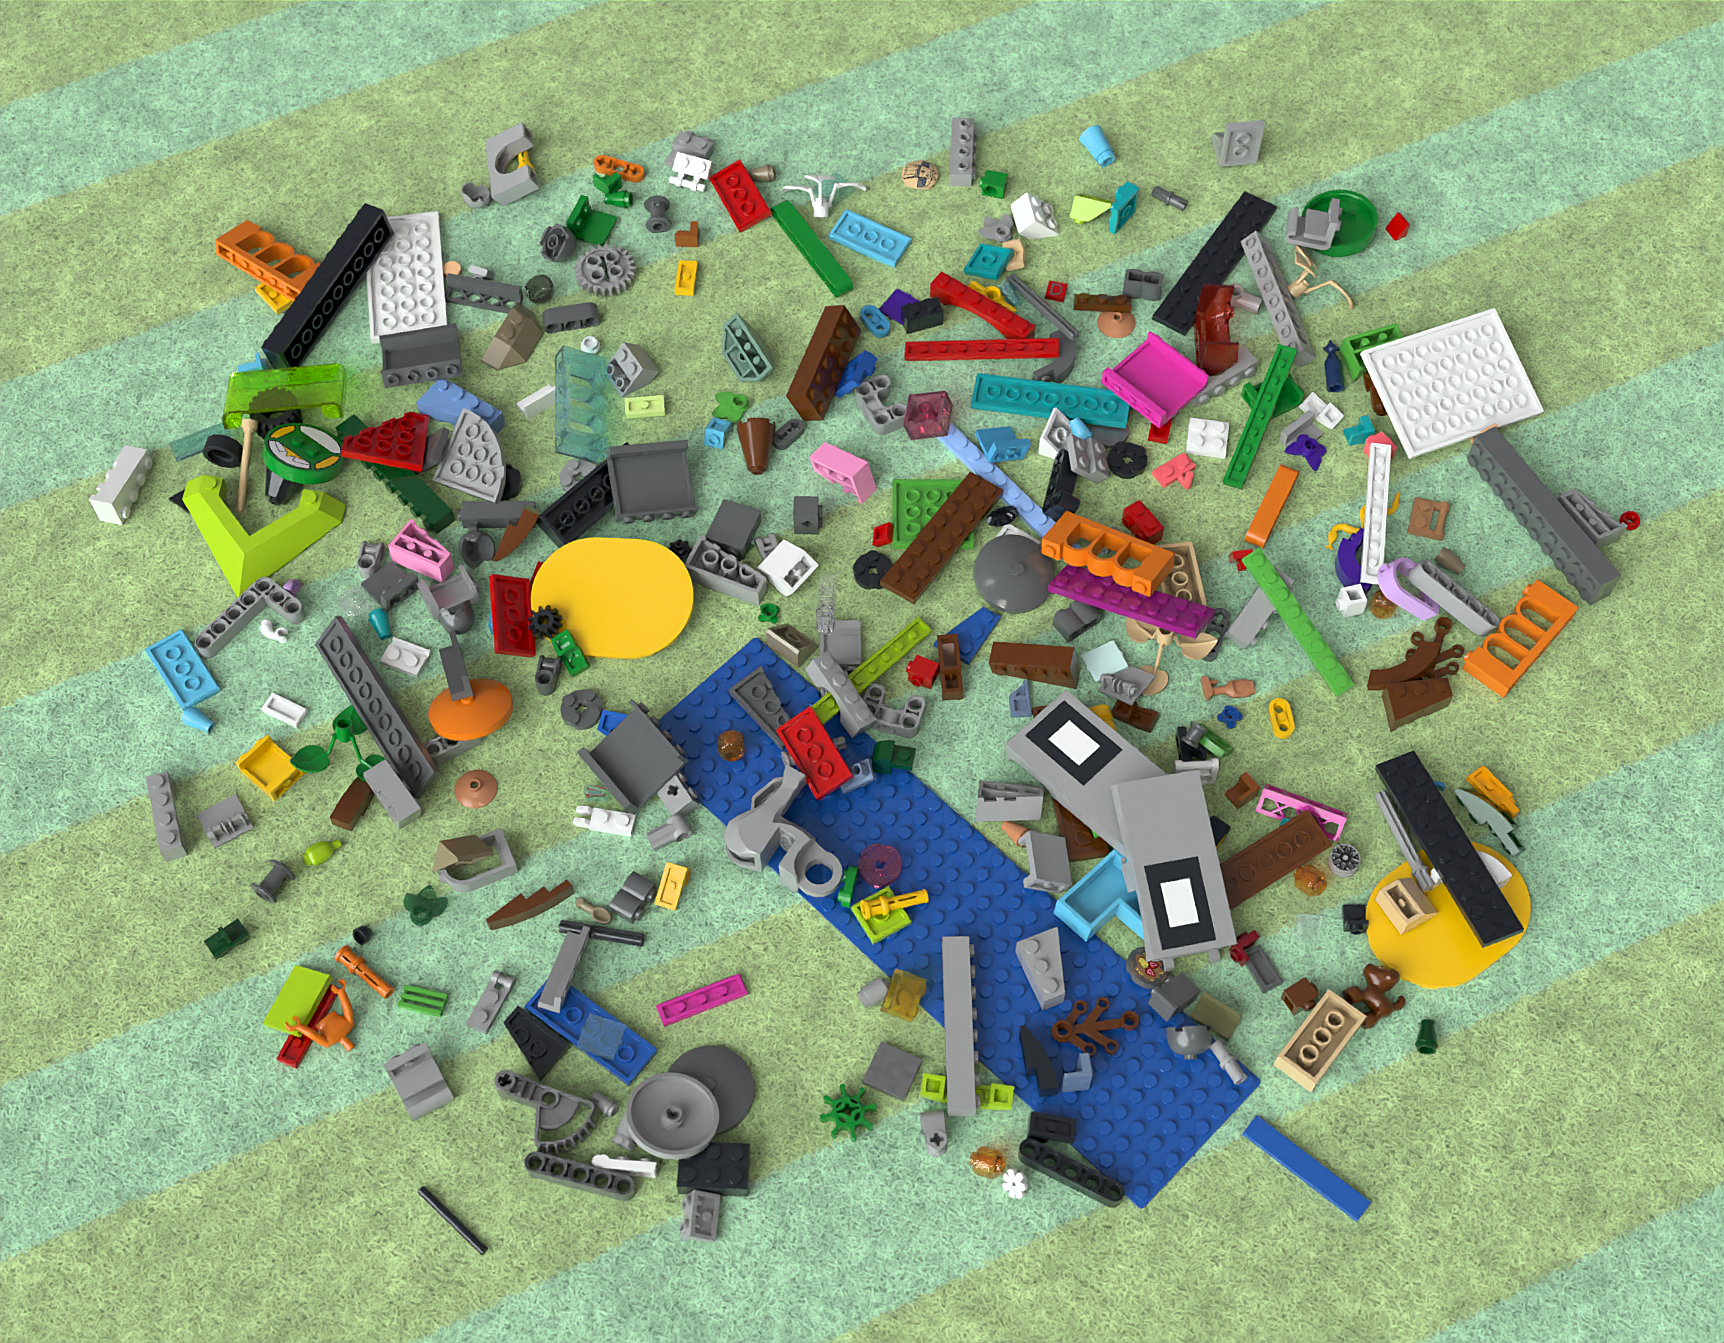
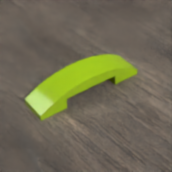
M923 1073L920 1096L947 1104L946 1076ZM991 1083V1086L982 1084L975 1086V1095H980V1109L1011 1110L1014 1086Z

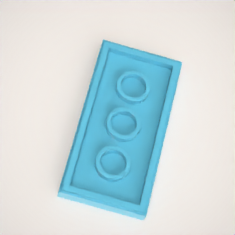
M848 209L844 211L828 235V239L895 268L912 242V238Z
M182 629L145 649L183 712L189 706L194 707L221 691Z

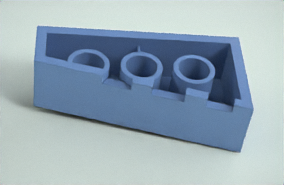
M447 379L437 380L416 402L419 413L429 415V417L439 422L444 421L453 424V426H456L463 408L483 418L496 434L505 426L502 411Z

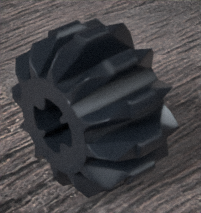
M547 605L545 609L539 606L538 612L534 610L531 612L534 617H528V621L531 623L528 625V629L533 631L532 635L534 637L539 636L544 641L547 636L551 640L553 638L552 634L558 635L559 631L557 629L563 628V624L560 622L563 620V617L558 615L559 611L556 608L551 609L550 605Z

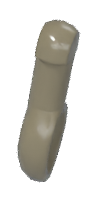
M584 898L576 900V907L591 914L593 920L597 923L610 924L612 922V915L606 908L602 906L595 907Z

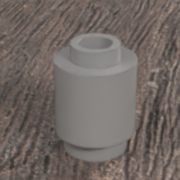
M877 977L861 987L857 995L865 1008L873 1007L890 996L889 991L892 989L885 978L881 980L880 977Z

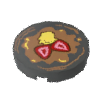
M1145 947L1134 949L1125 961L1126 971L1130 973L1134 983L1146 989H1154L1159 984L1163 985L1169 976V971L1163 972V961L1146 962Z

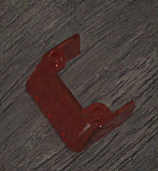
M1203 284L1194 317L1196 366L1199 369H1203L1209 376L1233 367L1234 363L1238 361L1239 342H1230L1229 321L1234 316V306H1231L1234 285Z

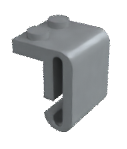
M1332 198L1328 213L1307 209L1306 216L1300 217L1298 216L1299 207L1291 208L1288 212L1286 241L1289 244L1319 250L1330 248L1335 231H1339L1341 220H1338L1342 213V208L1339 207L1340 199Z
M425 1042L413 1045L409 1048L408 1052L402 1055H395L387 1063L383 1064L413 1122L454 1100Z

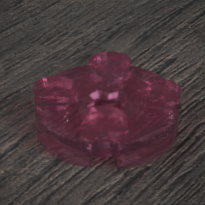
M872 844L862 851L859 859V873L863 880L874 888H881L882 886L892 884L901 874V856L894 847ZM877 861L886 863L883 869L876 868Z

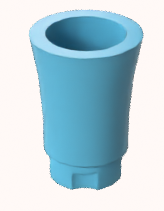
M1100 125L1092 126L1081 134L1079 141L1087 148L1102 168L1109 166L1116 160L1114 151Z

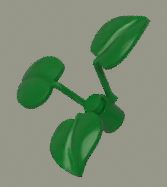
M353 705L344 709L334 719L332 727L336 733L332 734V740L326 752L320 746L308 745L297 751L294 757L290 759L291 765L300 771L307 773L321 772L330 765V760L327 756L331 754L336 739L342 743H347L351 740L358 760L361 763L356 767V774L365 782L367 781L363 773L385 760V758L374 754L369 755L365 760L362 758L355 741V735L362 734L367 728Z

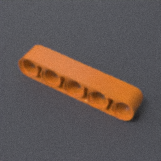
M1280 464L1248 529L1245 542L1260 548L1265 547L1264 544H1266L1280 516L1279 513H1281L1300 471Z

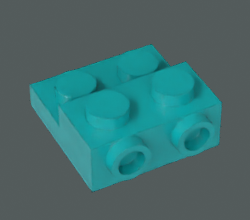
M1127 181L1123 186H1119L1115 192L1116 199L1110 208L1111 217L1108 222L1110 224L1109 232L1114 235L1136 212L1139 187Z

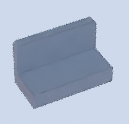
M1089 1053L1079 1054L1076 1067L1077 1072L1064 1074L1061 1086L1062 1093L1089 1090L1093 1075Z

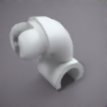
M268 619L262 620L260 630L264 636L278 640L280 643L287 642V638L281 636L282 634H288L286 628L281 627L274 632L272 621Z

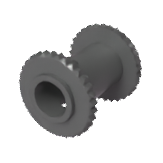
M651 196L644 202V208L650 213V218L646 221L645 226L651 233L667 232L672 225L671 220L665 217V212L669 209L670 202L663 196Z
M272 859L269 861L273 867L259 885L252 883L251 888L260 898L275 904L277 900L273 895L287 878L294 880L295 874L283 863Z

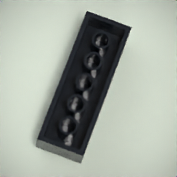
M607 458L538 516L535 523L558 548L575 541L614 508Z

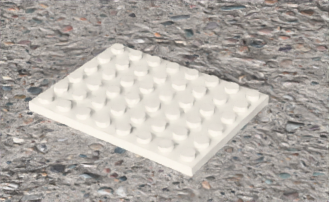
M1495 308L1394 340L1360 353L1409 459L1473 438L1494 423L1498 425L1497 429L1544 412Z

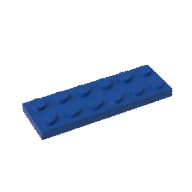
M545 982L524 1006L525 1010L627 1086H630L657 1054V1048L572 986H570L560 1013L538 1007L539 999L546 985Z

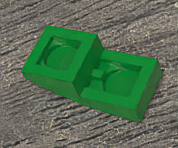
M568 629L551 639L558 657H562L570 676L575 677L591 667Z

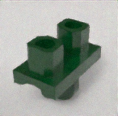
M237 918L224 928L222 926L217 928L219 931L204 940V943L217 960L228 954L236 946L246 942L251 936Z

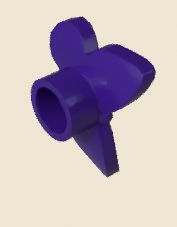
M1301 434L1296 442L1286 447L1284 452L1291 455H1302L1306 458L1310 467L1317 471L1321 464V457L1326 454V448L1324 445L1318 444L1315 439Z

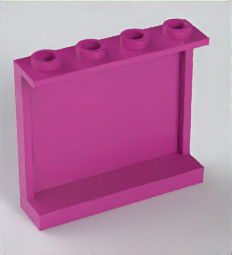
M1149 331L1147 340L1116 367L1113 369L1107 367L1103 371L1101 383L1160 429L1207 387L1209 375L1203 369H1199L1190 359L1177 352L1173 346L1164 342L1160 336Z

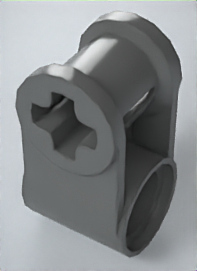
M540 655L535 682L537 690L541 695L548 696L555 691L562 669V657L554 659Z

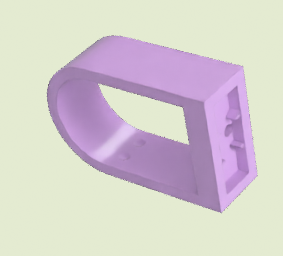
M1405 557L1396 559L1388 564H1382L1378 570V582L1386 598L1421 620L1438 615L1439 604L1422 591L1420 599L1405 591L1397 580L1396 571L1408 577V572L1418 564Z

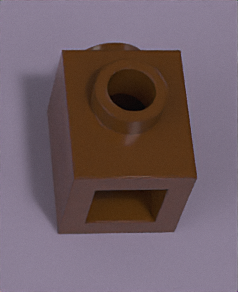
M1305 977L1285 989L1281 999L1295 1016L1303 1010L1308 1012L1316 1006L1315 1002L1319 994L1315 984L1309 982Z

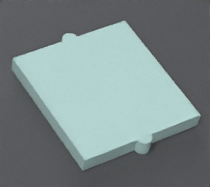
M1114 640L1081 655L1087 667V672H1090L1096 684L1101 682L1100 676L1102 674L1109 673L1111 676H1114L1129 668L1123 657V652L1119 651Z

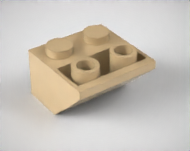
M1412 878L1397 879L1380 889L1375 899L1401 935L1438 914Z

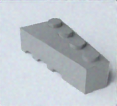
M700 534L684 564L692 582L759 606L767 592L766 577L750 566L743 565L737 561L736 557L731 554L728 555L721 550V547L711 544Z

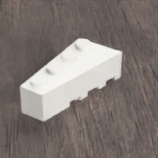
M125 445L114 461V469L107 471L106 481L104 483L100 482L97 486L98 493L91 495L89 498L100 521L123 525L125 519L129 518L130 508L133 502H136L140 486L144 485L145 475L153 464L147 449Z

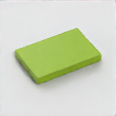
M295 965L263 1024L268 1028L301 1037L303 1033L298 1030L288 1031L285 1023L288 1022L290 1026H295L296 1022L292 1017L297 1016L300 1019V1023L307 1026L333 978L329 974Z

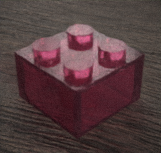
M937 391L909 395L903 426L911 440L948 436L953 404L947 392Z

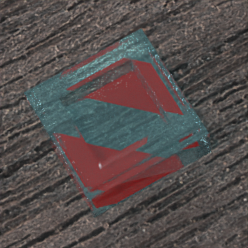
M584 786V795L588 802H607L608 793L605 786Z

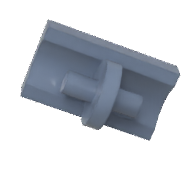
M867 758L849 767L854 777L841 786L842 793H848L861 786L864 787L869 782L877 779L872 769L871 759Z

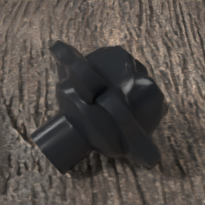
M681 539L671 542L668 548L680 560L688 558L689 553L692 551L688 541L683 542Z

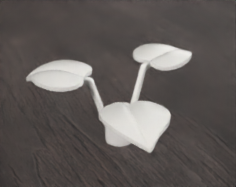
M809 174L804 175V178L812 179L819 183V198H816V201L813 194L814 187L788 185L783 187L781 194L792 189H801L809 192L812 207H814V217H829V207H832V200L838 188L845 186L856 187L866 192V186L859 182L835 183L827 202V198H822V181L826 179L836 180V177Z

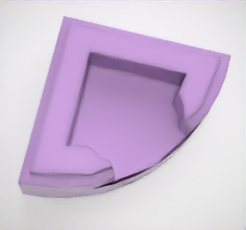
M289 579L283 589L296 598L302 582Z

